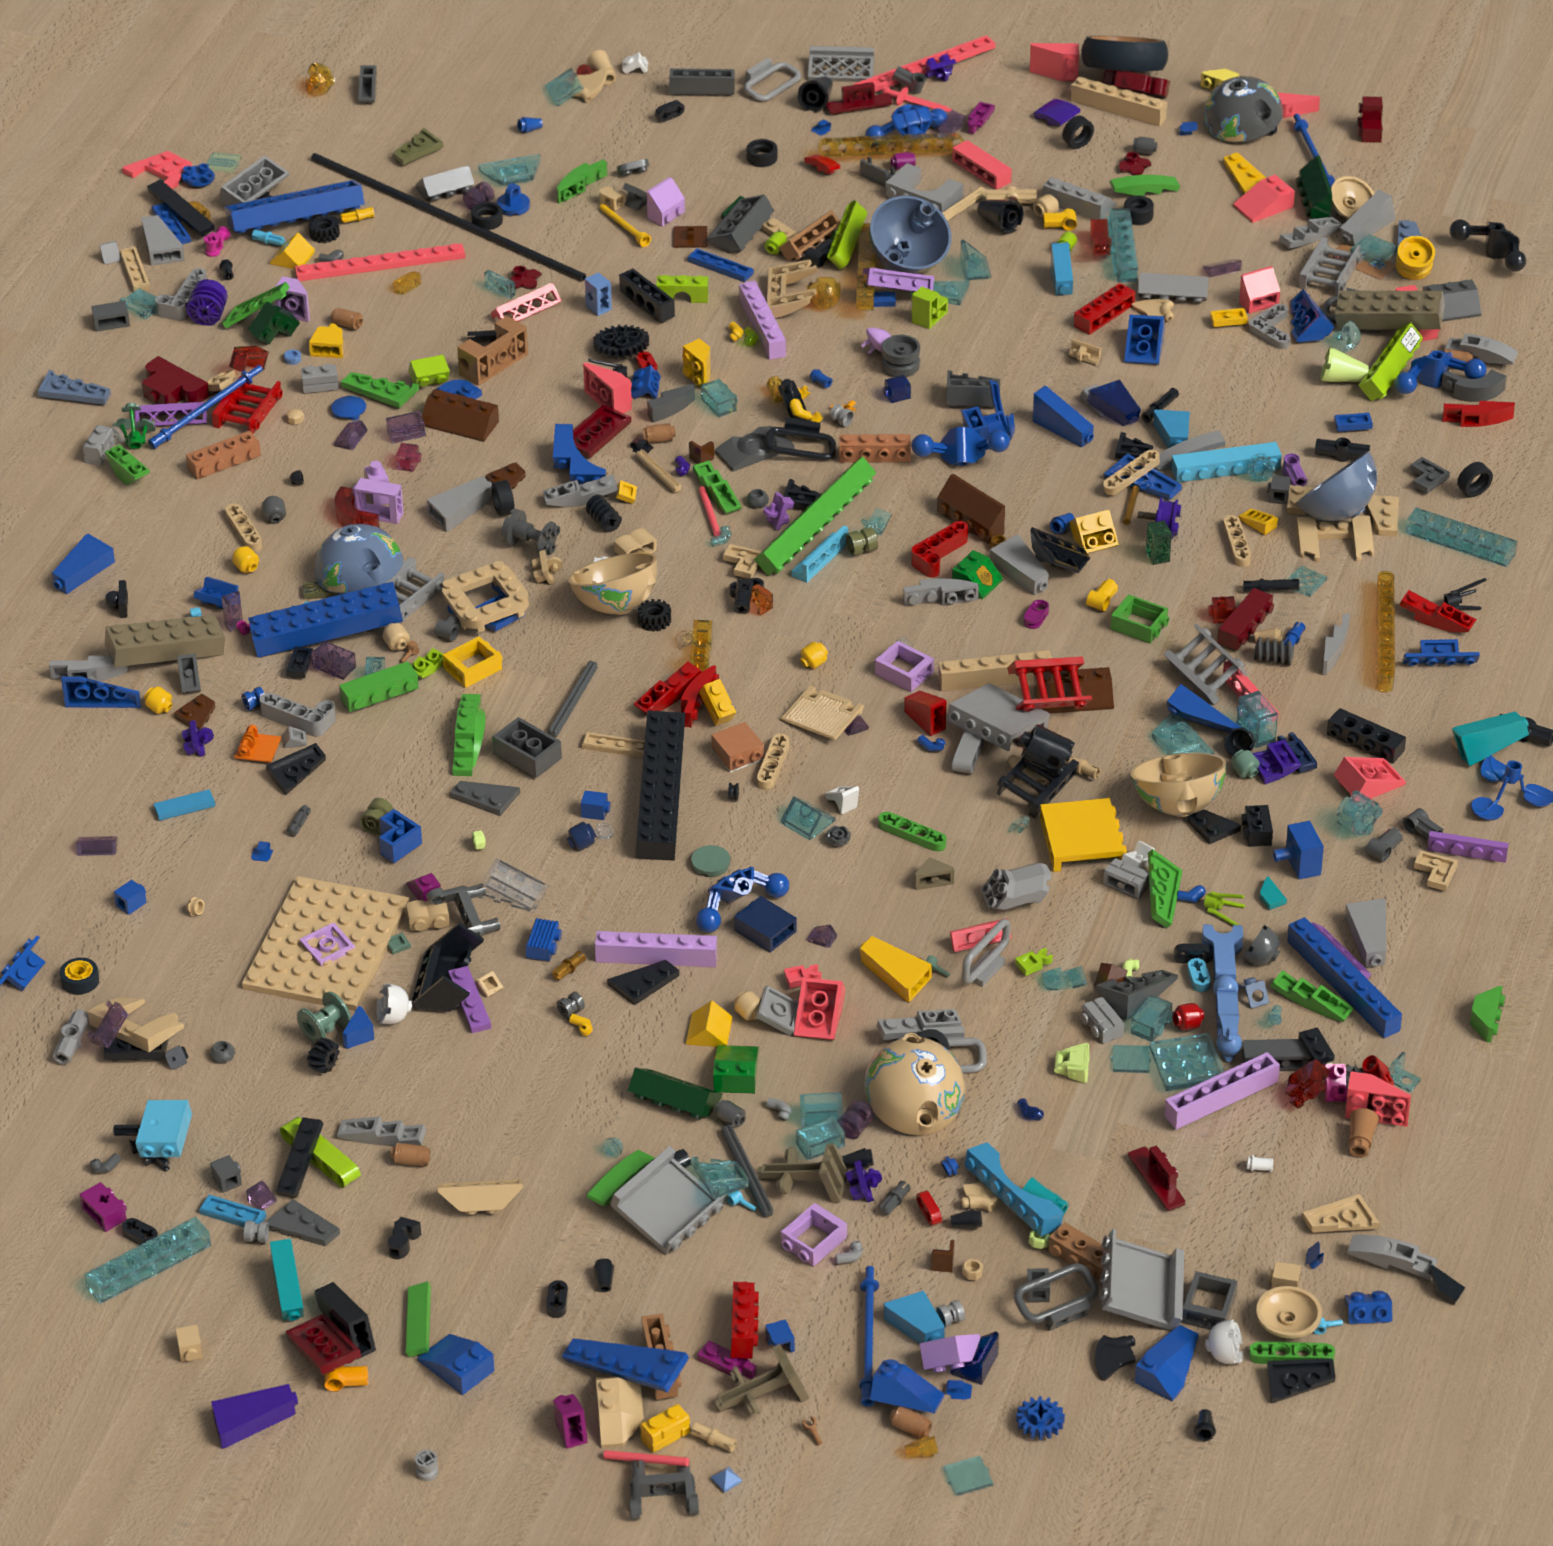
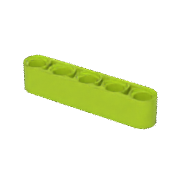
M856 200L851 201L847 205L827 258L839 269H843L850 261L868 213Z
M296 1117L280 1127L281 1136L291 1146L301 1122L300 1117ZM320 1134L310 1162L338 1186L344 1188L361 1176L360 1170L352 1160Z

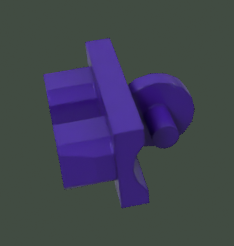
M948 54L939 57L940 63H936L934 58L927 59L925 62L927 68L926 77L936 76L937 79L940 78L943 82L949 79V75H952L953 65L957 63L955 59L951 60Z
M193 720L189 722L190 728L182 731V736L186 742L183 745L188 755L198 753L202 757L206 755L204 743L207 744L212 741L214 733L207 727L199 730L196 721Z
M861 1161L854 1162L856 1169L846 1172L850 1185L859 1183L850 1187L851 1195L854 1200L865 1197L867 1202L874 1201L870 1186L876 1188L882 1181V1175L873 1168L868 1169V1172H866V1170H863Z

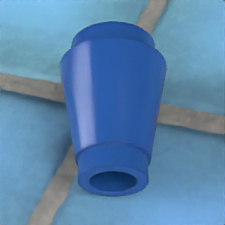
M521 117L517 121V128L519 132L523 133L542 128L543 126L541 118Z
M1067 513L1054 517L1050 522L1052 532L1055 534L1064 533L1070 526L1069 521L1075 519L1074 515Z

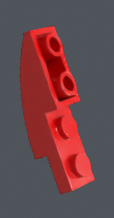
M1479 401V405L1444 403L1442 422L1460 423V427H1480L1502 423L1513 419L1515 402Z
M1410 590L1407 591L1400 602L1401 607L1415 613L1414 620L1440 630L1469 633L1477 620L1445 602L1439 606Z
M687 661L665 682L659 680L634 703V706L646 714L647 710L662 711L681 699L688 685L701 673V669Z
M715 665L705 669L694 678L681 697V713H685V727L691 728L694 720L697 721L698 709L702 708V704H704L699 693L703 685L719 679Z

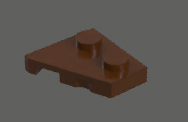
M516 462L486 474L488 482L493 483L507 480L512 489H515L518 483L526 477L525 470Z
M201 693L175 711V718L190 727L189 722L195 720L197 728L200 730L205 722H208L210 714L213 713L215 701Z

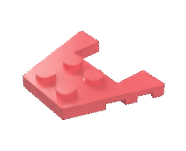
M166 151L122 167V171L132 178H135L144 171H148L164 179V182L173 189L177 188L178 182L182 179L183 167L192 166V162L170 151Z

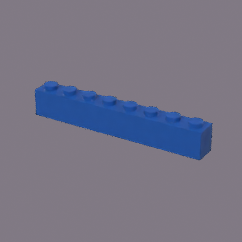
M1304 917L1289 924L1287 942L1383 1038L1400 1031L1402 1013L1310 921Z

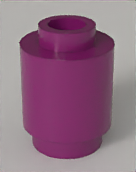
M895 153L890 158L891 167H894L895 170H900L906 163L915 166L916 159L914 153Z

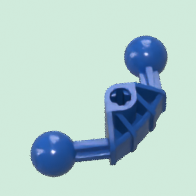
M906 104L894 110L891 115L892 121L883 126H870L865 132V139L869 145L879 146L885 141L887 134L897 130L905 139L915 140L923 136L929 126L934 129L945 127L948 122V115L940 108L930 111L927 106Z
M1435 350L1430 352L1429 355L1413 359L1409 371L1400 373L1395 378L1394 384L1399 393L1410 394L1417 387V379L1425 386L1439 388L1442 386L1443 373L1449 371L1450 368L1464 371L1468 379H1477L1485 376L1487 368L1480 359L1475 358L1465 362L1452 358V352Z
M956 427L950 429L940 443L933 442L932 438L926 434L917 435L912 440L911 448L914 454L919 457H926L931 453H939L940 457L946 462L962 466L972 464L984 457L986 450L991 449L994 452L1005 451L1009 447L1010 438L1005 431L998 429L992 431L988 438L984 440L973 428Z
M752 866L743 870L738 869L729 876L722 877L715 885L708 888L709 897L706 908L701 909L696 915L697 927L705 933L716 931L721 924V916L717 911L720 900L727 903L735 902L751 891L753 883L764 886L765 891L771 897H783L787 894L790 887L788 878L782 873H772L768 876L755 871Z

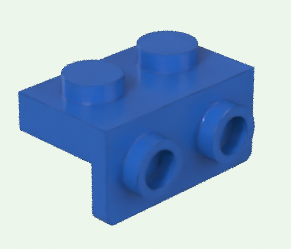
M652 365L638 369L633 373L631 396L634 399L648 392L653 399L658 397L661 377Z
M205 577L203 588L195 590L193 598L199 599L201 603H212L218 608L226 609L237 602L239 586L215 578Z
M1373 1291L1372 1294L1352 1292L1351 1295H1345V1305L1348 1309V1321L1350 1324L1392 1321V1300L1388 1293Z

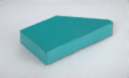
M1266 877L1259 895L1262 902L1269 910L1287 904V898L1270 877Z

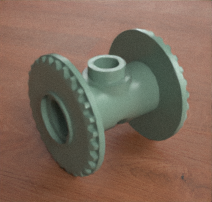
M328 991L323 994L322 1001L324 1007L314 1014L305 1008L300 1009L297 1013L299 1026L311 1042L315 1043V1040L321 1037L326 1038L325 1033L334 1030L335 1023L345 1028L351 1019V1014L345 1002L334 992Z

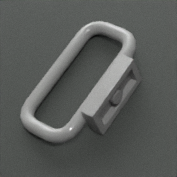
M767 57L746 71L744 90L755 100L761 102L769 101L801 79V73L786 62H778L772 65V60ZM780 68L786 69L795 75L766 95H760L750 88Z
M1001 919L966 955L962 964V981L965 984L973 982L984 987L1005 965V958L1000 956V953L1006 948L1010 939V922L1007 919ZM1002 930V938L999 944L992 951L988 950L970 969L973 959Z
M964 1026L923 1028V1031L935 1029L943 1033L948 1040L949 1047L975 1046L978 1049L979 1062L973 1065H960L962 1073L979 1072L986 1066L987 1053L984 1043L977 1038H964Z

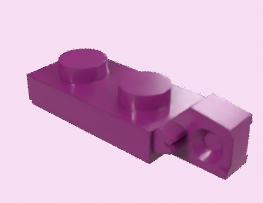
M984 102L977 104L968 116V133L974 134L978 127L982 128L995 111V105Z
M710 1340L697 1354L698 1361L732 1376L730 1371L735 1366L738 1367L743 1376L749 1379H753L757 1374V1366L751 1363L749 1359L731 1358V1350Z

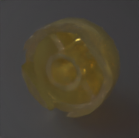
M312 63L309 66L307 73L310 74V79H306L308 94H326L335 82L331 70L321 63Z
M820 277L817 278V282L812 284L811 281L807 285V290L816 288V295L810 299L811 304L816 308L830 309L841 298V286L839 282H836L835 278Z

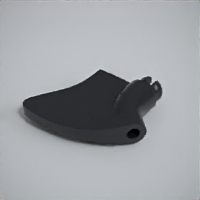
M1106 1335L1101 1337L1095 1351V1366L1102 1381L1109 1379L1121 1367L1136 1362L1131 1349L1136 1344L1133 1335L1117 1338Z

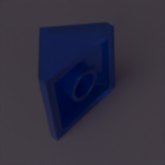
M995 1331L980 1337L973 1360L964 1363L962 1368L952 1369L950 1373L953 1376L982 1385L998 1356L999 1333Z

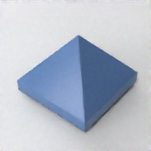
M729 1466L711 1476V1480L724 1493L742 1482V1479Z

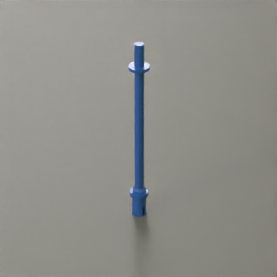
M1294 114V129L1296 132H1301L1313 158L1318 156L1319 154L1307 131L1308 122L1305 119H1301L1299 114ZM1324 166L1325 173L1331 188V186L1335 182V179L1332 175L1328 174Z
M261 365L256 366L248 373L243 370L241 378L168 429H160L158 434L148 440L150 446L156 449L165 441L168 442L171 440L173 433L244 383L252 384V378L263 371Z
M873 1266L866 1267L865 1279L860 1282V1289L865 1292L864 1378L860 1380L859 1388L861 1389V1404L866 1407L875 1404V1401L870 1400L873 1382L874 1292L879 1289V1282L874 1280Z

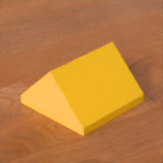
M296 233L284 242L271 259L270 264L295 269V266L306 264L315 253V249L299 233Z
M711 1000L692 1013L686 1045L708 1047L727 1045L732 1016Z

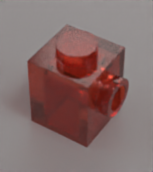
M1234 596L1212 597L1211 605H1208V615L1212 616L1213 624L1224 623L1236 609Z

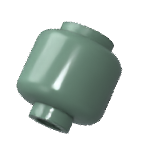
M1239 750L1232 756L1231 767L1241 778H1253L1257 775L1260 762L1251 751Z

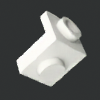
M638 52L623 60L622 70L627 74L640 67L643 73H646L648 61Z
M1138 841L1134 851L1123 854L1121 861H1127L1138 868L1148 867V852L1155 849L1142 841Z

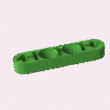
M883 812L878 817L879 828L933 851H942L946 848V836L943 833L891 812ZM903 826L908 827V829L902 830L899 828ZM923 833L925 836L919 837L916 834Z
M1254 1342L1249 1349V1358L1257 1364H1267V1361L1333 1358L1334 1361L1335 1348L1328 1343ZM1281 1350L1285 1351L1287 1354L1285 1356H1279L1275 1352ZM1299 1351H1306L1309 1355L1300 1356L1297 1353Z

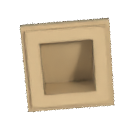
M493 971L475 981L477 989L486 998L503 989L502 984Z

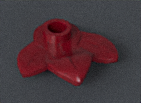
M1128 152L1124 160L1119 163L1120 171H1130L1132 175H1142L1144 167L1152 166L1150 160L1140 158L1137 152Z
M521 265L515 266L511 272L512 278L510 283L514 288L523 286L527 289H533L537 287V280L535 278L540 277L542 273L535 269L527 270L526 267Z

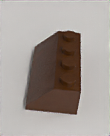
M434 389L426 399L420 426L484 442L499 423L498 405Z
M951 474L937 497V511L953 522H966L968 524V531L987 543L990 542L994 535H1004L1005 505L955 474Z
M1109 667L1078 669L1077 674L1082 696H1092V700L1085 707L1042 708V710L1050 714L1114 709L1112 677ZM1061 671L1060 675L1065 697H1075L1070 673ZM1044 672L1043 677L1048 698H1058L1053 674ZM1034 675L1033 690L1035 699H1040L1037 680Z

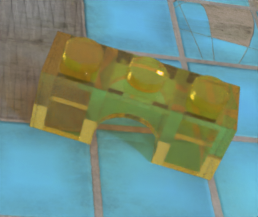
M694 620L690 663L701 669V672L710 667L713 620Z

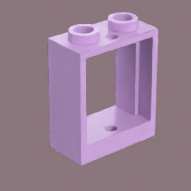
M360 478L358 483L354 485V509H356L357 517L398 524L404 513L401 485ZM366 493L389 497V507L367 503Z
M900 641L888 647L874 662L875 675L909 692L916 689L934 673V658ZM897 658H901L915 665V667L911 671L906 672L891 663Z
M814 1203L781 1231V1246L786 1251L799 1257L801 1261L807 1262L814 1267L847 1238V1223ZM812 1225L829 1234L814 1249L797 1239Z

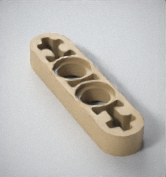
M1148 450L1108 477L1103 482L1104 492L1107 495H1116L1158 466L1160 463L1159 452ZM1136 466H1142V467H1143V468L1140 469V470L1134 469V467H1136ZM1123 475H1128V476H1129V478H1127V479H1122V478H1120V477L1123 476Z
M238 504L228 505L225 508L226 518L244 546L250 547L254 552L262 548L261 536L242 507Z
M1234 515L1226 516L1223 529L1234 563L1237 566L1246 567L1251 563V552L1240 519Z
M776 734L773 736L757 775V785L759 788L767 790L774 786L789 749V737L787 735ZM772 754H780V756H778V757H773V756H771V755H772ZM768 766H774L775 768H774V769H767L766 767H768Z

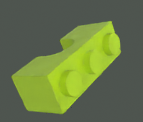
M657 275L656 286L673 299L676 293L686 292L691 297V303H708L709 276Z

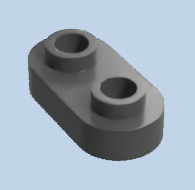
M648 159L619 165L617 166L618 174L626 176L632 174L631 171H646L650 165Z

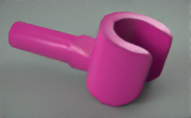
M239 621L236 624L237 629L240 630L242 635L249 633L250 624H247L246 621Z

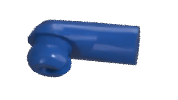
M1201 885L1195 886L1189 892L1179 890L1177 900L1195 903L1205 895L1206 890Z

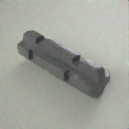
M303 805L299 809L291 826L287 829L288 834L294 837L299 833L300 828H302L308 818L307 816L311 813V808Z

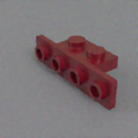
M868 82L843 86L842 100L828 102L826 107L830 114H839L880 106L885 107L892 105L893 101L889 93L875 95L874 83Z
M1157 1145L1150 1147L1149 1150L1144 1146L1128 1152L1129 1159L1167 1211L1185 1205V1199L1176 1188L1178 1171L1169 1163L1166 1154L1161 1152Z

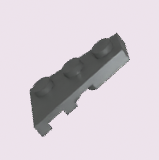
M459 781L450 792V797L501 816L520 794V787Z
M294 1199L266 1221L269 1223V1231L275 1229L281 1231L286 1236H290V1234L300 1236L304 1241L325 1247L340 1235V1228Z

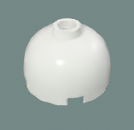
M384 983L379 993L383 994L381 1000L377 999V1020L380 1021V1024H397L406 1017L407 1013H410L412 1002L403 988L398 985Z
M1231 1319L1214 1325L1209 1332V1339H1206L1205 1342L1207 1351L1211 1352L1218 1362L1224 1364L1241 1363L1243 1361V1351L1239 1352V1347L1243 1343L1237 1322Z

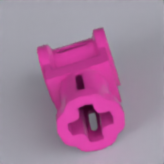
M220 226L216 233L211 232L204 237V243L206 244L205 254L207 256L215 257L220 254L223 242L231 236L230 231L226 227Z

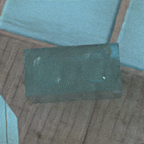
M716 379L701 385V399L718 418L737 411L738 398L728 388L727 384H724L720 379Z
M1151 994L1132 1018L1131 1034L1153 1043L1157 1036H1161L1166 1024L1171 1023L1173 1003Z
M841 1092L800 1094L801 1127L843 1125Z
M834 1116L796 1130V1145L807 1161L824 1155L827 1143H835L837 1149L845 1147V1132Z

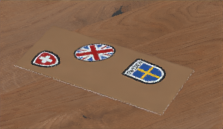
M1342 243L1336 249L1353 253L1356 248ZM1361 250L1360 253L1363 254L1362 260L1355 269L1382 280L1396 267V264ZM1334 255L1327 256V258H1332L1345 262H1348L1349 260L1347 258L1338 257Z

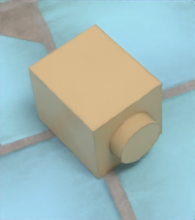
M1276 1261L1274 1270L1270 1269L1268 1282L1272 1283L1271 1289L1280 1286L1299 1287L1301 1265Z
M198 1325L176 1328L181 1362L203 1359Z

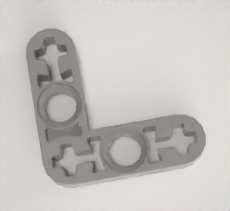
M1284 304L1273 305L1249 320L1248 330L1278 349L1288 348L1290 336L1274 327V325L1287 317L1288 307Z

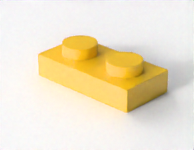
M1244 308L1210 311L1213 327L1248 323V317Z

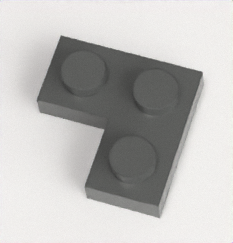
M1424 457L1419 458L1410 467L1412 472L1419 475L1418 478L1413 480V487L1426 494L1450 478L1449 471Z

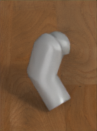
M769 1097L767 1107L780 1111L778 1113L779 1118L789 1119L792 1109L788 1104Z
M853 1241L848 1252L836 1254L837 1265L857 1261L863 1253L862 1243L860 1241Z

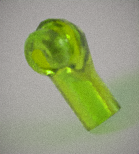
M747 327L744 332L748 337H744L746 345L753 346L759 336L751 327Z

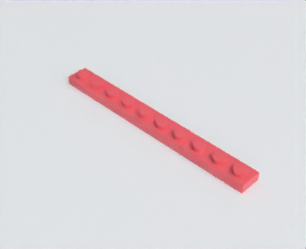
M985 35L901 67L913 74L916 72L925 74L927 71L925 65L927 59L934 58L936 63H940L939 57L948 54L951 60L955 59L956 62H960L994 49L995 42ZM897 68L852 85L873 82L875 92L881 91L885 87H891L900 83L892 79Z
M455 243L446 246L404 250L359 258L353 257L351 259L318 262L308 265L303 264L295 266V273L299 281L465 259V251L462 243Z

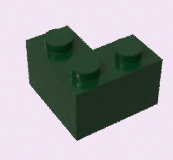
M267 301L248 330L258 340L270 345L279 331L291 337L300 322L290 312Z

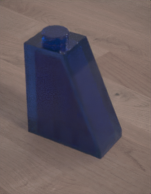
M1120 379L1089 390L1088 404L1122 426L1138 421L1141 409Z

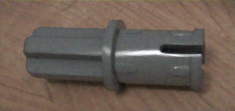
M900 1181L893 1191L888 1192L887 1198L879 1207L883 1215H889L896 1206L902 1203V1199L910 1191L909 1184L904 1189L902 1188L906 1183L905 1181Z

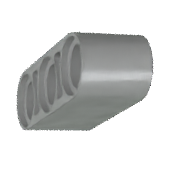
M965 730L953 758L952 771L972 774L981 753L984 739Z

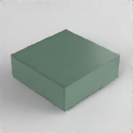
M403 933L391 936L388 948L392 954H396L410 949L411 944Z

